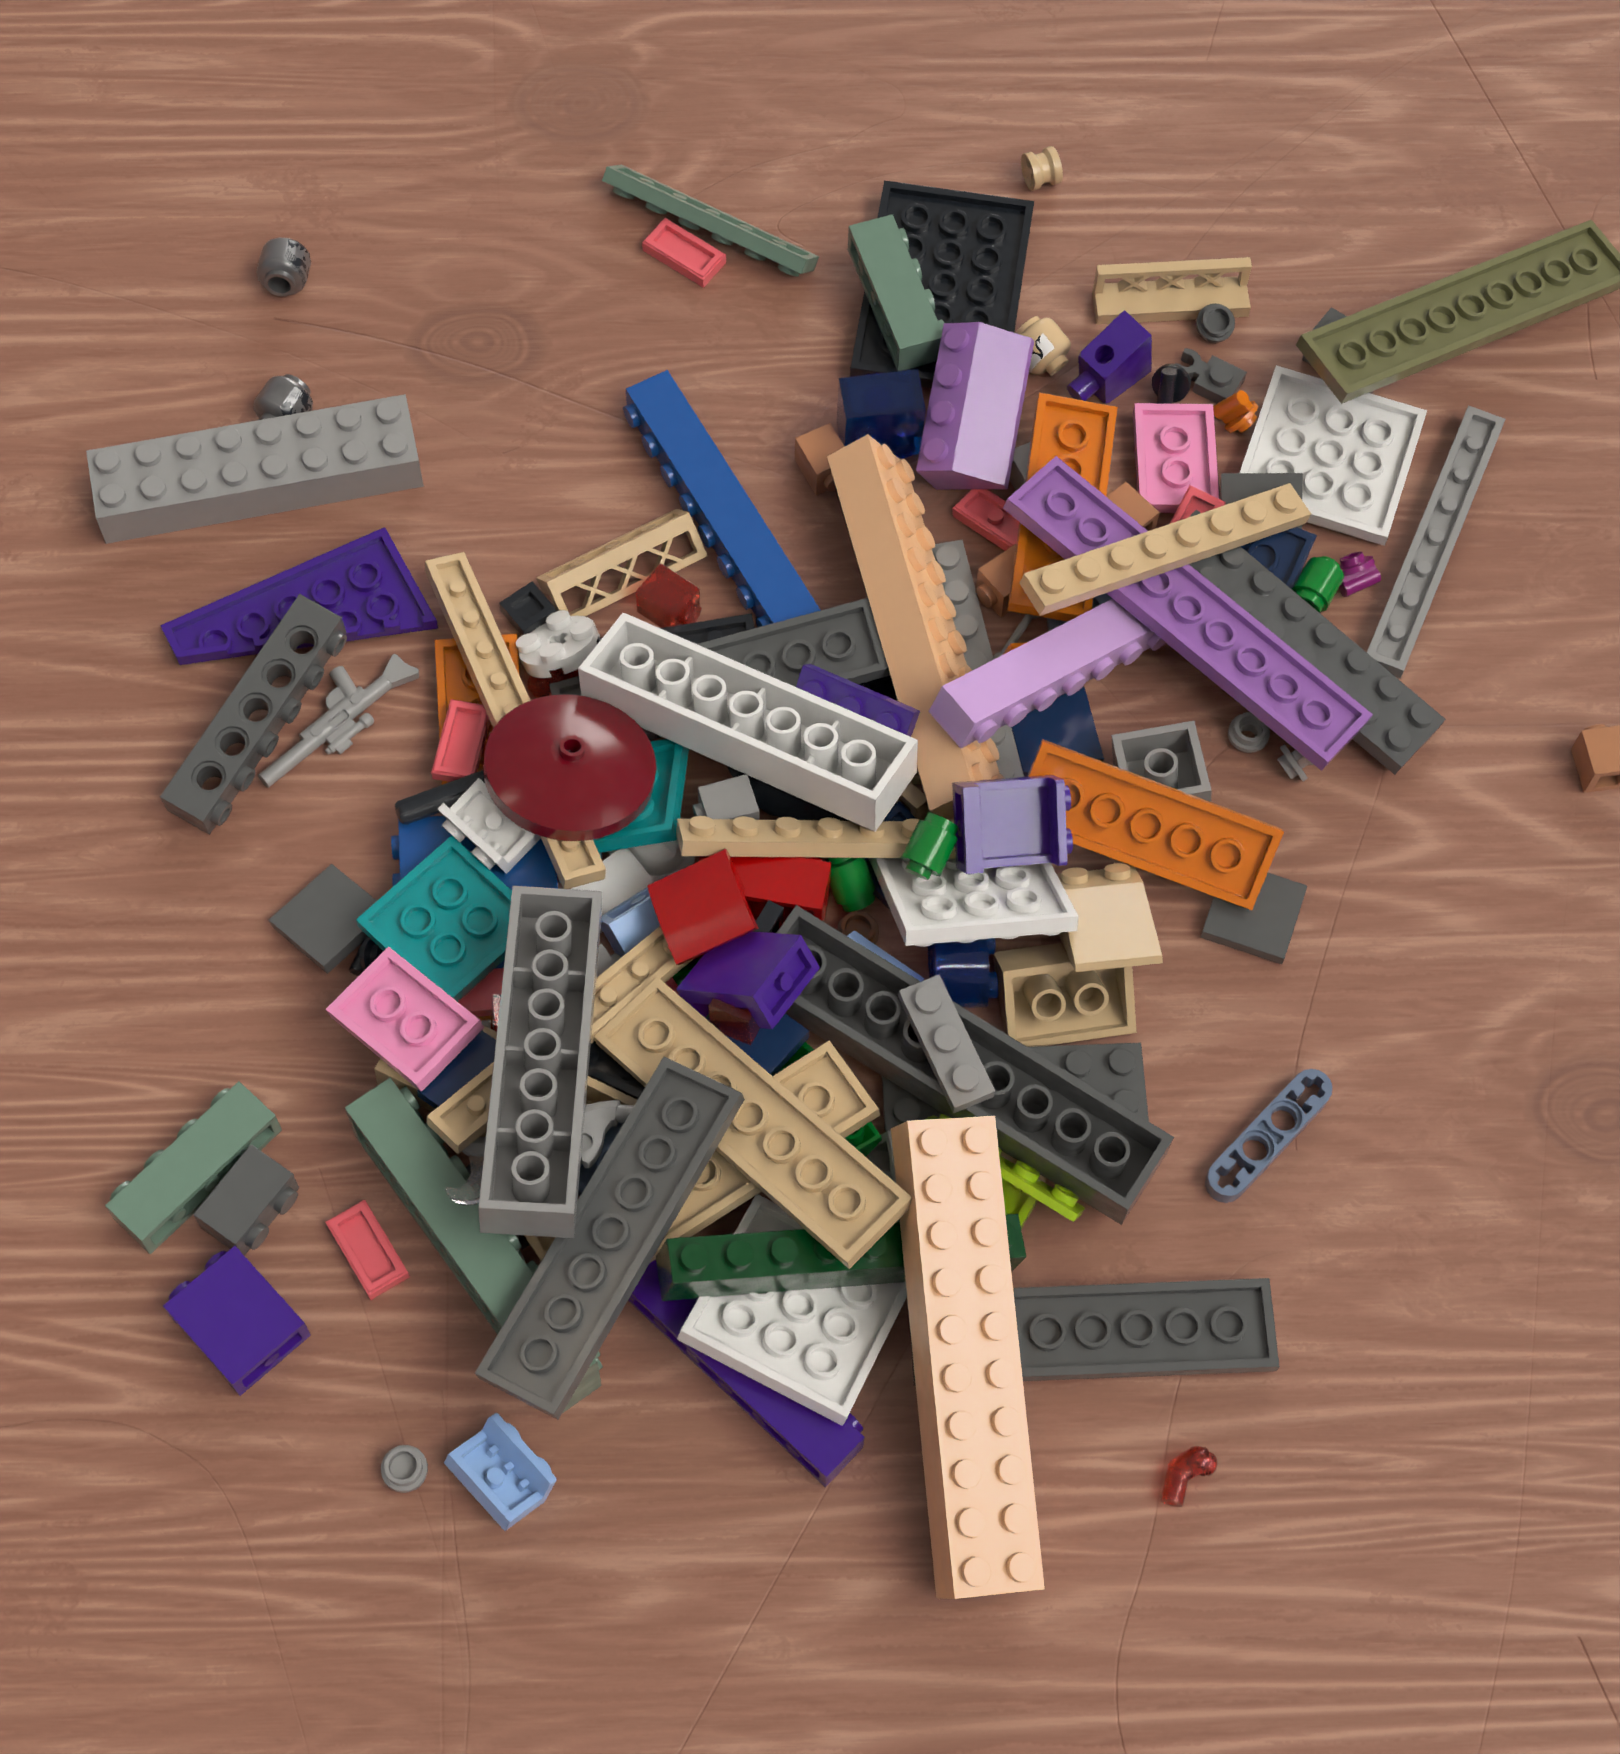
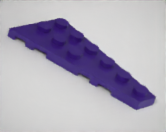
M385 527L160 625L179 665L258 654L299 594L342 617L347 635L346 642L438 629L434 614ZM304 643L299 645L296 649L312 647L314 645L310 643Z

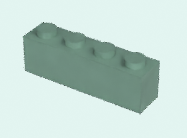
M893 214L850 225L848 228L847 250L897 371L936 362L944 321L942 319L937 320L935 316V303L930 289L924 290L921 282L922 272L920 264L916 258L911 259L908 252L909 241L905 229L898 228Z
M238 1081L231 1089L226 1088L220 1091L212 1100L210 1108L199 1119L188 1121L180 1129L177 1139L165 1150L161 1149L152 1154L145 1162L144 1170L132 1181H125L120 1184L111 1194L110 1201L105 1205L113 1219L151 1254L197 1211L251 1144L261 1151L282 1131L276 1115Z

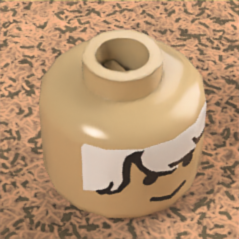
M1035 316L1025 322L1015 332L1034 340L1029 369L1031 374L1040 375L1047 371L1052 376L1068 363L1069 360L1065 356L1070 350L1071 342L1053 319L1047 317L1040 319L1038 316Z

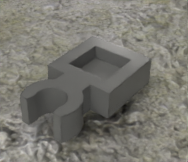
M1188 348L1184 349L1181 361L1190 366L1184 367L1181 364L1175 363L1184 368L1189 374L1190 380L1195 382L1192 392L1216 404L1238 392L1247 374L1246 371L1213 355L1208 363L1201 360L1200 355L1196 351Z

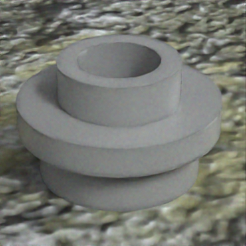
M1251 712L1236 716L1231 721L1228 729V738L1231 744L1238 750L1247 753L1263 749L1270 737L1269 727ZM1250 731L1255 737H1246L1241 732Z

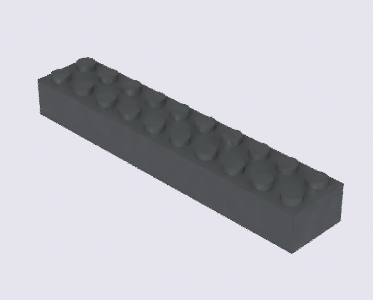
M795 906L777 933L801 935L820 969L785 1014L825 1041L830 1040L833 1046L944 1115L951 1118L995 1116L998 1147L1003 1152L1018 1161L1030 1165L1046 1179L1069 1189L1083 1202L1120 1225L1123 1224L1167 1155L1174 1139L1172 1135L955 1002L953 1004L995 1089V1095L993 1098L953 1114L898 998L899 990L921 981L799 906Z

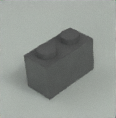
M251 1144L193 1215L201 1229L229 1249L236 1246L245 1256L250 1249L255 1250L264 1242L269 1233L268 1226L279 1213L281 1215L285 1214L293 1206L298 1197L299 1185L293 1173Z

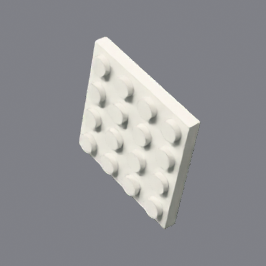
M1276 365L1240 473H1303L1302 501L1311 512L1308 523L1385 546L1427 410L1371 393L1341 404L1322 379Z
M869 858L905 946L926 947L933 943L956 941L971 943L979 939H1014L1018 936L1037 934L1054 936L1061 932L1077 931L1078 914L1051 863L984 868V873L965 874L956 868V859H948L941 876L931 874L929 880H925L908 872L905 869L908 863L902 858Z
M757 1194L734 1234L803 1228L777 1204ZM906 1282L759 1294L749 1293L746 1295L699 1297L684 1323L677 1340L843 1426L907 1297Z

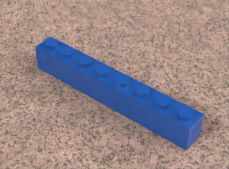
M666 370L626 388L627 405L623 407V412L628 424L633 429L637 427L641 432L642 443L650 458L656 456L665 483L669 488L674 486L680 495L679 502L683 511L689 512L691 517L695 518L699 525L698 532L702 542L707 548L713 547L718 555L717 563L722 574L727 579L732 577L737 585L736 592L742 606L746 610L751 608L757 617V628L821 611L669 371Z

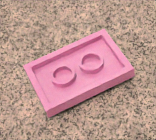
M1135 403L1133 408L1137 492L1160 513H1175L1189 485L1219 499L1213 404Z
M389 946L326 1008L332 1019L420 1092L484 1029L480 1019Z

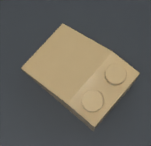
M1114 863L1105 866L1104 869L1091 871L1075 867L1065 869L1061 874H1057L1078 914L1077 931L1061 932L1058 934L1075 972L1163 963L1162 952L1144 883L1134 866Z

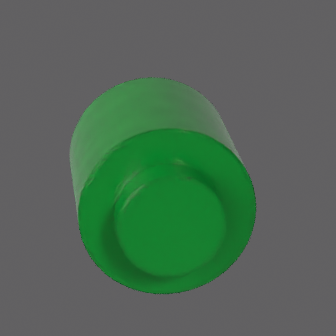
M1326 556L1312 557L1306 563L1292 590L1321 613L1329 607L1344 580V573L1334 559Z
M928 812L924 820L918 821L901 856L908 863L905 869L925 880H929L931 874L941 876L958 841L955 835L959 827L944 817Z
M827 857L825 861L831 862L830 889L835 902L842 905L845 912L857 911L872 904L875 900L873 892L876 887L865 858Z

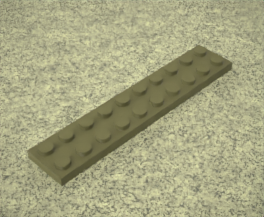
M1589 220L1304 333L1300 336L1296 346L1340 403L1343 404L1620 289V253L1596 224Z

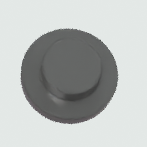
M1216 303L1209 304L1199 312L1196 318V328L1199 335L1206 341L1219 343L1229 338L1234 331L1235 318L1226 306Z

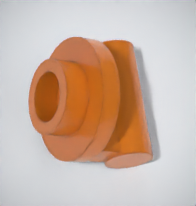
M1240 390L1214 405L1213 412L1217 419H1221L1226 424L1225 429L1229 433L1236 430L1242 433L1257 420L1258 416L1255 412L1259 406L1255 401L1250 402L1248 394Z

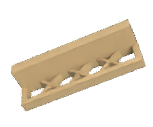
M1246 257L1097 265L1092 290L1096 325L1110 324L1124 310L1138 323L1196 320L1199 312L1205 306L1215 303L1226 306L1233 313L1234 317H1248L1251 306L1247 284L1252 268L1251 259ZM1239 272L1236 277H1221L1225 273ZM1187 275H1199L1194 279H1183ZM1149 277H1161L1156 281H1145ZM1105 279H1123L1118 283H1104Z
M675 509L536 577L542 592L550 595L557 611H568L560 593L574 586L588 590L582 607L569 612L570 616L586 617L708 555L690 513ZM686 532L694 551L681 558L669 555L668 551L673 538ZM662 544L660 551L653 549V547ZM645 551L657 554L658 558L652 572L641 575L632 571L639 554ZM666 558L673 560V562L663 566ZM627 561V564H626V567H625V568H622V567L617 566V565H619V564H621V563ZM611 568L623 572L618 589L610 593L597 589L603 572ZM630 576H634V577L638 578V579H636V580H634V581L628 583V581H629V579H630ZM592 578L589 586L582 584V582ZM595 593L602 595V597L592 601Z

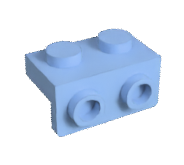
M498 1413L490 1416L480 1432L451 1451L444 1461L448 1469L504 1531L543 1504L556 1482V1477L548 1463L541 1457L536 1456L521 1439L517 1429L513 1425L506 1423Z

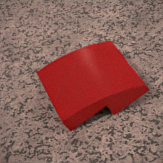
M727 849L647 885L656 916L676 965L688 962L759 929L742 892L744 887Z

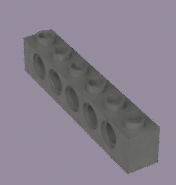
M298 595L161 794L160 798L167 811L209 835L216 825L221 826L227 820L232 810V801L239 791L244 792L250 786L256 773L254 769L263 756L267 758L274 751L279 740L278 733L284 724H290L294 721L301 709V699L308 689L314 690L318 686L324 675L323 667L331 655L336 657L343 649L347 635L342 617L305 596ZM310 643L314 645L313 649L308 653L298 654L294 652L301 644ZM287 676L291 678V681L284 687L277 688L271 686L278 677ZM256 710L268 711L267 716L261 721L248 720L250 715ZM241 743L245 745L244 750L238 755L230 756L225 754L228 747L233 744ZM212 777L222 779L217 788L213 790L202 789L207 779Z

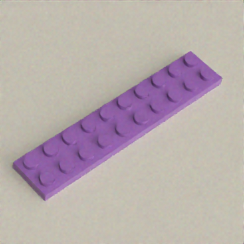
M1057 456L1007 498L1003 507L1004 510L1064 559L1148 531ZM1189 564L1106 593L1321 771L1373 716L1371 712Z

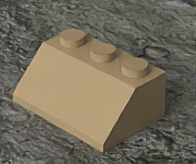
M1062 943L993 952L996 992L1004 1032L1027 1047L1048 1046L1137 1033L1132 966L1075 972Z

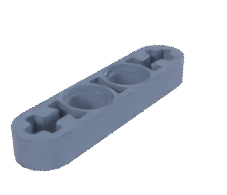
M1307 1069L1300 1072L1212 1164L1206 1175L1205 1187L1213 1199L1224 1203L1233 1202L1238 1199L1321 1112L1331 1097L1333 1088L1331 1080L1325 1073L1316 1069ZM1317 1085L1320 1088L1317 1096H1310L1301 1108L1296 1102L1300 1099L1305 1086ZM1276 1111H1286L1294 1118L1295 1127L1287 1131L1280 1130L1272 1123L1271 1115ZM1250 1140L1259 1141L1266 1148V1157L1258 1161L1251 1160L1244 1154L1243 1144ZM1237 1163L1242 1169L1237 1173L1233 1186L1228 1184L1224 1188L1220 1187L1217 1184L1220 1178L1219 1174L1226 1176Z

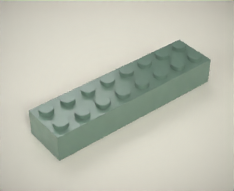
M388 1078L345 1107L355 1137L498 1335L538 1266L533 1260L527 1264L524 1262L525 1259L519 1250L522 1246L516 1235L480 1233V1190L474 1193V1188L468 1180L470 1174L459 1157L454 1155L449 1158L450 1156L443 1146L445 1141L427 1125V1122H424L418 1111L420 1106L411 1091L406 1086L399 1090L393 1080ZM599 1351L563 1413L602 1386L599 1370L603 1366L598 1359L601 1356Z

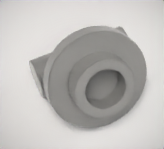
M1285 744L1279 747L1284 755L1277 760L1288 776L1293 779L1299 775L1302 781L1308 779L1302 768L1314 764L1297 750L1291 753Z

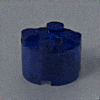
M995 938L979 939L971 943L957 941L933 943L928 946L929 978L940 974L952 1001L965 1009L986 1008L989 999L997 998L998 996L997 973L989 972L990 954H995L996 950Z

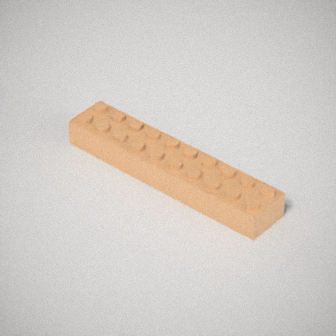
M867 434L828 455L827 458L897 699L903 704L920 710L911 737L918 740L917 768L929 810L950 820L954 819L952 783L1005 778L999 772L996 762L999 760V752L991 738L983 743H978L976 740L960 748L929 713L941 687L969 673L972 669L967 665L963 654L967 651L966 643L960 632L956 630L953 618L956 617L955 607L950 598L945 594L942 583L946 581L945 574L933 555L932 549L935 548V541L923 522L922 515L925 513V508L913 489L914 472L905 459L900 460L886 444L881 445Z
M995 1116L906 1121L891 1128L896 1184L912 1197L909 1210L900 1218L936 1598L959 1599L1045 1589Z

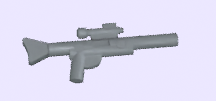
M393 654L383 674L363 689L361 686H355L343 666L334 668L329 675L337 687L326 697L328 711L299 734L301 740L259 773V779L269 788L326 741L330 744L325 750L328 755L335 751L338 754H342L353 745L350 741L351 738L362 729L369 728L374 723V718L369 713H364L359 717L357 723L353 719L391 688L418 679L419 669L408 665L398 655Z

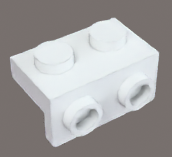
M479 778L451 808L447 807L444 803L438 808L447 819L442 826L459 842L467 837L476 846L471 853L489 870L496 864L507 874L541 838V836L521 828L507 818L495 805L488 793L486 784Z

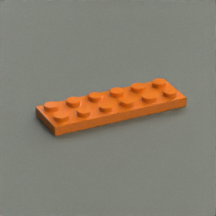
M1039 392L1036 401L1025 483L1057 456L1106 496L1118 407ZM1020 522L1007 611L1040 616L1019 584L1024 573L1065 559ZM1093 598L1040 617L1068 622L1091 610Z
M1042 739L1028 777L1054 775L1064 779L1065 785L1069 787L1071 793V808L1069 811H1066V828L1071 830L1073 844L1253 910L1284 834L1283 829Z

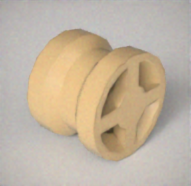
M1053 146L1045 147L1038 154L1033 152L1022 154V173L1025 183L1031 191L1040 189L1042 184L1045 183L1056 185L1062 182V164L1058 152Z

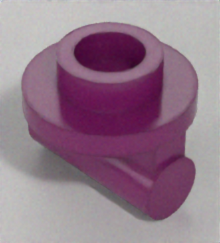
M1359 551L1339 559L1341 563L1340 568L1344 573V580L1339 587L1343 597L1350 596L1381 581V574L1375 566L1373 556H1364L1363 552Z

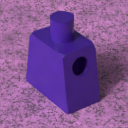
M1125 310L1080 352L1078 356L1079 376L1067 385V390L1071 397L1086 401L1094 394L1103 403L1107 404L1152 371V335Z

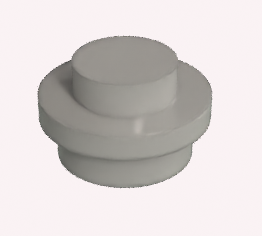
M400 1445L391 1449L381 1463V1475L385 1484L390 1489L400 1493L411 1492L419 1488L428 1474V1464L424 1454L416 1447L410 1445Z

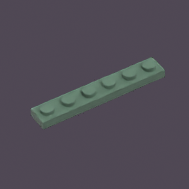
M624 165L606 167L602 181L614 186L612 191L619 196L628 199H634L636 196L646 201L645 207L656 213L667 214L668 211L678 216V222L688 228L699 230L702 227L712 232L711 238L720 243L733 245L734 242L745 247L744 253L754 259L765 261L768 258L779 263L778 269L786 274L799 276V274L815 270L819 256Z

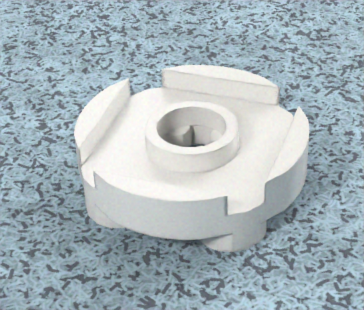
M561 610L550 614L546 618L545 624L539 626L531 633L519 637L516 641V647L524 669L529 675L537 678L552 677L549 672L550 670L562 668L564 674L577 670L596 647L597 639H601L593 620L585 616H570L568 611Z

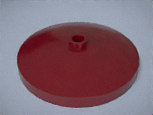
M563 694L533 699L508 712L496 724L489 735L484 753L483 773L488 793L495 805L507 818L521 828L554 840L588 841L618 832L628 826L642 813L653 792L656 759L652 744L646 733L625 712L598 699Z

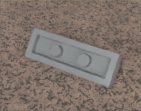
M940 974L899 990L898 998L953 1114L993 1098L995 1089Z

